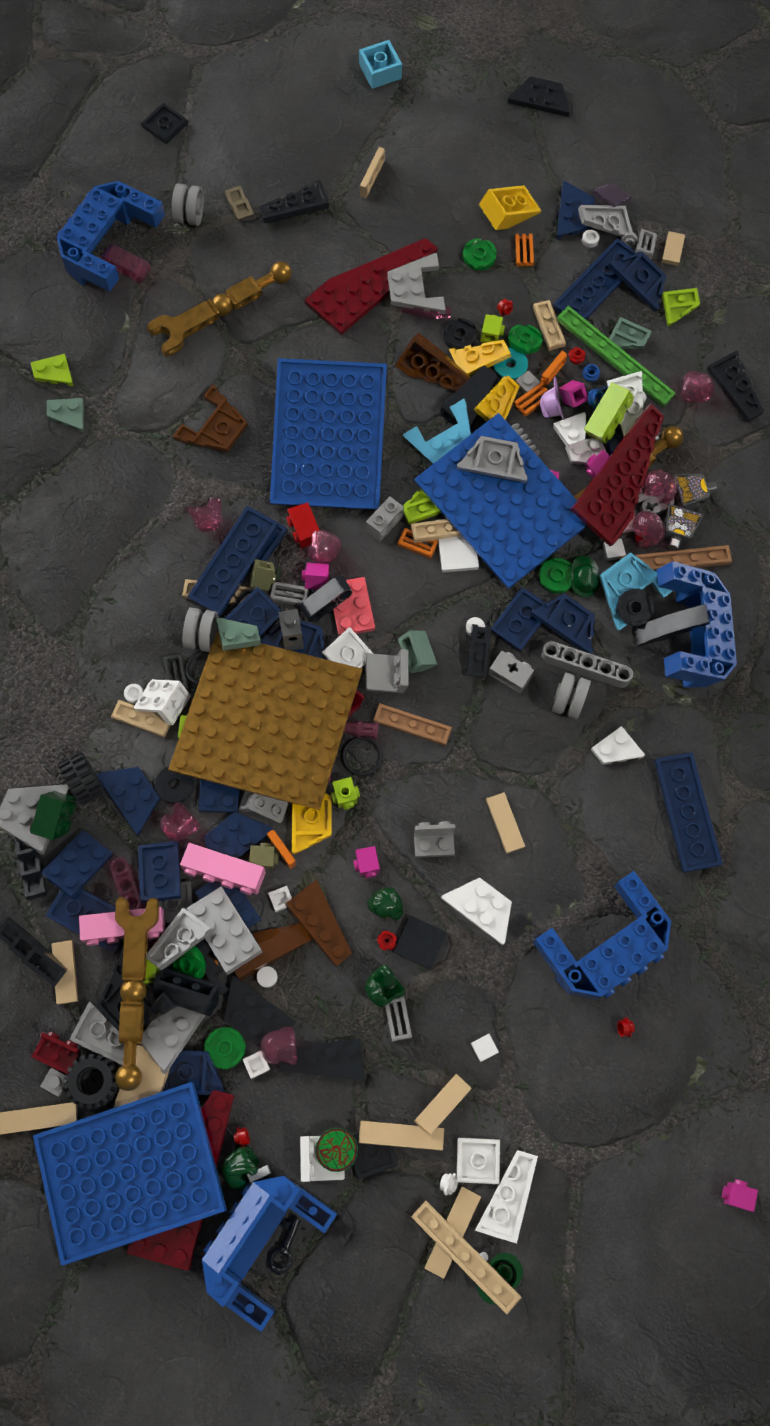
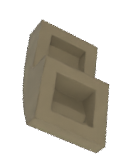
M241 185L225 190L226 198L237 220L253 215Z

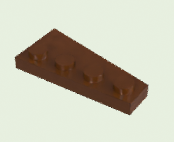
M317 879L285 904L287 909L335 967L352 955Z

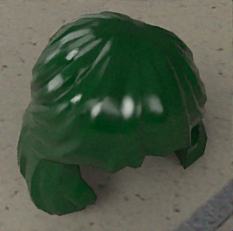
M384 887L372 893L371 898L367 902V907L373 914L383 919L388 917L398 920L403 914V901L394 888Z
M382 965L374 971L365 985L368 998L379 1007L388 1005L392 1000L405 994V988L387 965Z
M241 1147L233 1151L224 1160L222 1174L231 1188L236 1190L244 1189L248 1181L245 1174L253 1176L258 1173L257 1166L259 1160L256 1158L254 1150L249 1147Z

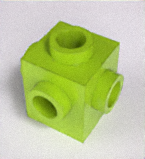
M351 777L332 782L334 792H331L334 804H338L339 809H351L355 804H358L357 798L360 797L358 786L353 785Z

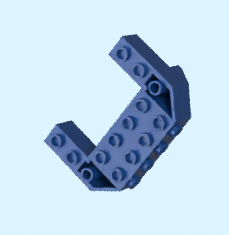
M120 181L94 186L87 193L84 201L78 205L72 217L67 220L63 229L57 234L61 257L67 273L81 285L89 281L110 292L119 280L116 266L91 253L115 220L128 225L132 218L135 217L156 228L165 216L162 202Z
M674 561L658 568V587L675 591L676 603L687 605L688 609L706 604L710 620L709 625L692 628V631H690L691 654L680 651L664 658L665 677L683 680V687L685 688L707 687L724 680L737 665L730 593L714 572Z
M635 871L618 881L614 887L637 917V920L586 956L576 961L553 928L534 940V945L557 976L555 980L568 994L596 1000L604 996L606 999L616 992L613 989L619 984L623 987L632 981L630 976L635 972L640 975L648 969V963L651 961L657 963L665 957L663 953L668 950L671 920Z
M287 1176L256 1181L252 1185L248 1183L242 1192L244 1197L240 1203L236 1202L229 1212L230 1218L227 1222H222L216 1231L218 1236L214 1242L210 1240L203 1251L206 1253L202 1263L207 1293L222 1307L227 1306L260 1332H262L276 1309L242 1285L241 1282L288 1209L290 1208L323 1233L326 1232L337 1215V1212Z

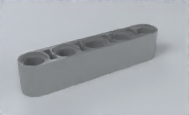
M547 642L541 653L542 660L547 664L619 688L628 686L633 677L632 669L626 665L556 642ZM552 650L555 655H549L546 651ZM570 656L573 661H567L564 657ZM583 662H588L591 667H585ZM601 668H606L609 673H603ZM619 674H624L627 679H621Z

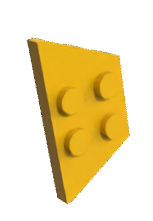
M325 793L320 810L292 803V854H297L332 836V796Z

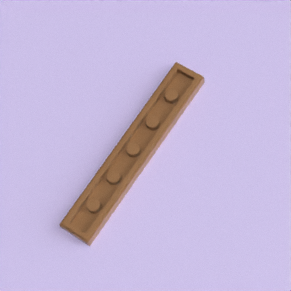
M729 545L635 555L655 572H657L658 568L672 561L696 568L730 565L732 563Z

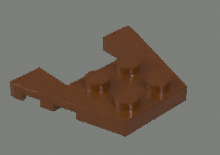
M212 384L205 393L204 400L216 406L215 411L198 433L182 424L173 435L175 441L229 452L248 424L241 414L230 405L225 396L217 390V387Z

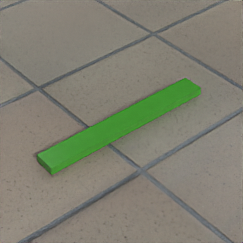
M567 306L557 317L556 321L624 376L642 371L643 392L663 408L675 396L676 393L571 307Z

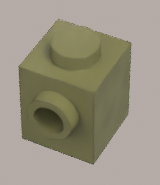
M255 559L249 577L251 587L255 589L258 586L261 590L269 591L271 584H274L276 579L274 565L272 562Z
M260 843V846L251 845L249 862L262 866L265 870H274L275 864L278 865L279 853H276L275 847L269 843Z

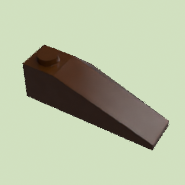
M420 333L412 337L395 364L397 368L410 377H417L454 391H458L471 378L436 345Z
M300 923L251 933L263 953L236 969L235 973L239 980L242 981L258 972L261 968L274 963L307 944L311 939Z

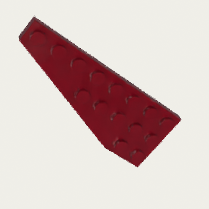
M427 238L419 240L330 278L305 299V304L335 331L343 335L390 294L388 271L437 253L438 248Z
M652 403L646 407L570 509L609 546L615 544L634 517L635 512L633 511L638 503L640 488L644 484L648 471L650 455L654 451V442L662 425L664 415Z
M213 1090L201 1111L215 1166L217 1167L235 1095ZM203 1219L129 1243L127 1254L188 1271L191 1267Z

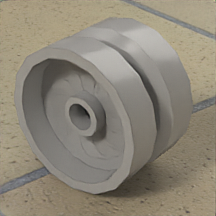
M177 183L172 196L171 210L173 222L183 224L187 220L189 225L199 226L204 208L203 188L193 185L189 189L186 184Z
M191 607L188 609L183 627L182 642L184 648L194 650L199 646L200 651L210 652L218 629L216 624V618H218L217 611L206 610L202 614L201 609Z
M565 672L554 696L555 702L551 712L561 715L568 704L567 716L578 720L591 681L580 678L576 688H574L575 676Z

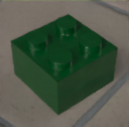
M57 791L40 795L30 833L50 840H55L68 834L71 828V815L75 813L77 807L75 803L76 798Z

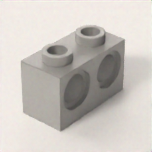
M389 496L366 521V532L380 542L403 518L404 507Z

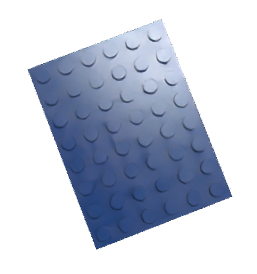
M278 358L270 505L298 506L308 502L310 507L377 510L379 508L387 364Z
M499 413L414 479V482L508 590L587 527L570 510L577 501L574 496ZM481 436L518 443L520 456L524 464L523 467L527 475V483L457 470V464L464 459L467 452L474 447L476 441Z
M194 1082L33 1135L61 1266L227 1211Z

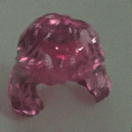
M688 371L683 380L680 397L683 398V402L697 401L703 403L709 401L714 392L713 379L702 372Z
M654 470L646 474L642 488L647 496L658 497L665 494L661 500L664 504H669L677 493V481L668 472Z
M210 498L208 506H190L188 508V513L193 518L198 530L201 532H213L220 527L222 515L221 500L219 498Z
M641 511L634 518L632 524L634 532L643 538V540L639 539L638 545L641 548L654 547L663 540L665 526L657 514L651 511Z
M323 530L314 531L311 538L312 543L308 549L309 558L314 563H332L341 549L342 541L339 537Z
M180 802L175 803L172 815L166 814L160 823L161 831L172 841L184 840L200 828V824Z
M284 1027L269 1032L261 1040L262 1057L266 1062L278 1064L280 1061L291 1065L296 1064L297 1051L293 1027Z

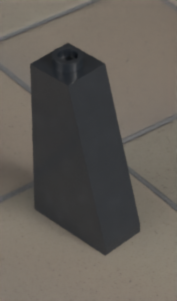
M485 365L480 368L441 406V416L453 426L458 424L450 406L464 399L467 404L471 431L479 417L474 408L496 386V373Z

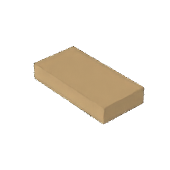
M668 232L661 263L674 266L679 265L685 238L684 234Z

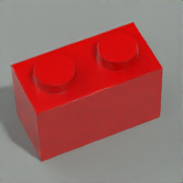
M308 502L287 509L288 516L286 521L289 528L293 527L294 532H292L295 543L299 542L300 547L304 548L321 542V532Z

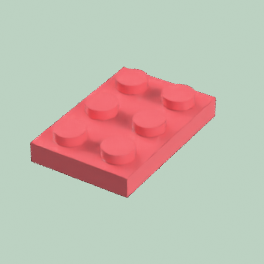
M365 577L346 580L353 593L348 599L333 609L338 636L349 627L356 634L375 631Z

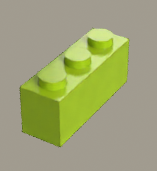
M611 382L584 428L588 436L605 444L612 439L617 425L623 421L626 410L633 404L634 396L631 391Z

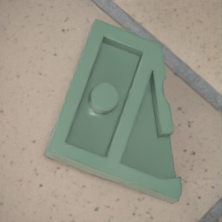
M620 317L609 339L621 349H644L652 331Z
M83 398L47 400V418L84 432Z
M216 618L223 650L261 645L257 626Z

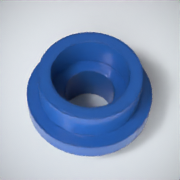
M589 364L584 367L582 376L587 381H596L600 376V370L595 364Z
M592 389L588 394L589 405L597 407L604 393L599 389Z

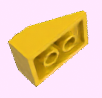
M525 185L488 189L479 203L483 213L487 216L495 230L508 229L541 213V209Z

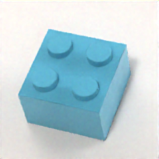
M390 40L359 50V65L372 89L402 79V63Z

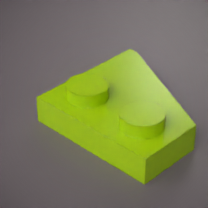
M697 288L668 291L662 294L667 326H671L700 305Z
M65 354L30 362L36 381L50 382L52 384L60 382L66 383L68 386H74Z
M422 490L417 491L412 499L403 505L404 516L408 525L441 514L440 510Z

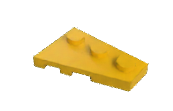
M504 340L482 343L481 346L471 347V345L464 346V349L455 350V348L449 349L454 362L469 376L474 375L484 365L489 368L511 357Z
M509 375L504 376L474 408V411L486 422L497 413L506 420L520 386Z

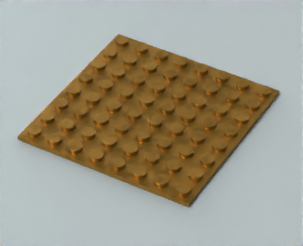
M216 632L168 770L320 810L361 677L362 668L262 643L258 646L223 650L219 632Z

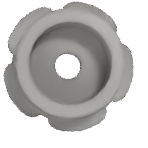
M627 232L621 241L634 248L637 245L638 238L635 233Z

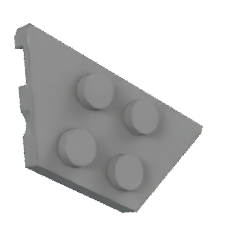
M481 436L476 441L474 447L467 452L464 459L457 464V470L527 483V475L525 474L519 446L516 442Z
M176 1007L149 1024L143 1033L141 1045L149 1052L150 1057L158 1064L163 1074L166 1075L205 1017L204 1014Z

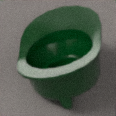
M580 556L572 564L571 587L580 597L588 598L593 596L600 582L599 568L592 558Z
M511 1253L497 1254L489 1264L515 1290L523 1277L521 1262ZM477 1285V1289H478V1293H479L480 1297H481L485 1302H487L488 1304L497 1305V1304Z

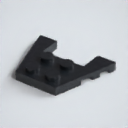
M124 948L121 950L119 962L115 964L113 976L110 982L107 983L97 1006L118 1031L121 1001H123L120 995V988L124 982L122 980ZM163 992L152 1005L145 998L143 999V1026L178 1007L179 1004L168 992Z

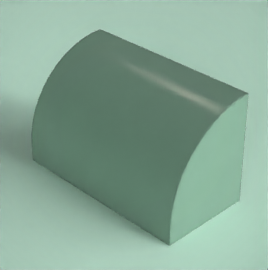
M410 630L398 639L401 649L408 650V669L410 673L425 671L437 665L426 631Z

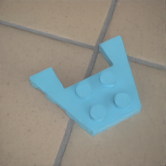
M464 399L450 406L458 424L425 442L417 426L403 434L433 464L471 435L467 404Z
M632 553L627 554L599 575L617 631L627 625L619 619L616 612L618 598L625 591L630 589L642 590L650 583H652L662 598L673 591L658 587L657 572Z

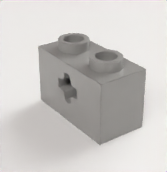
M501 650L490 667L488 675L521 694L531 679L534 669L528 663L517 660L513 654L505 653Z

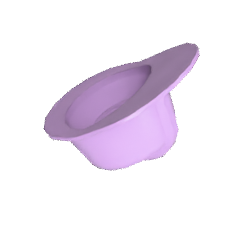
M554 377V388L542 395L540 406L545 418L561 416L564 419L560 406L558 383L556 377Z

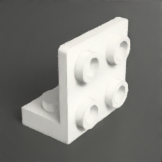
M152 679L141 697H139L134 709L136 711L158 712L167 725H174L191 695L180 681Z
M320 1136L300 1137L301 1182L343 1180L345 1178L344 1171L331 1172L323 1168L316 1156V1144Z

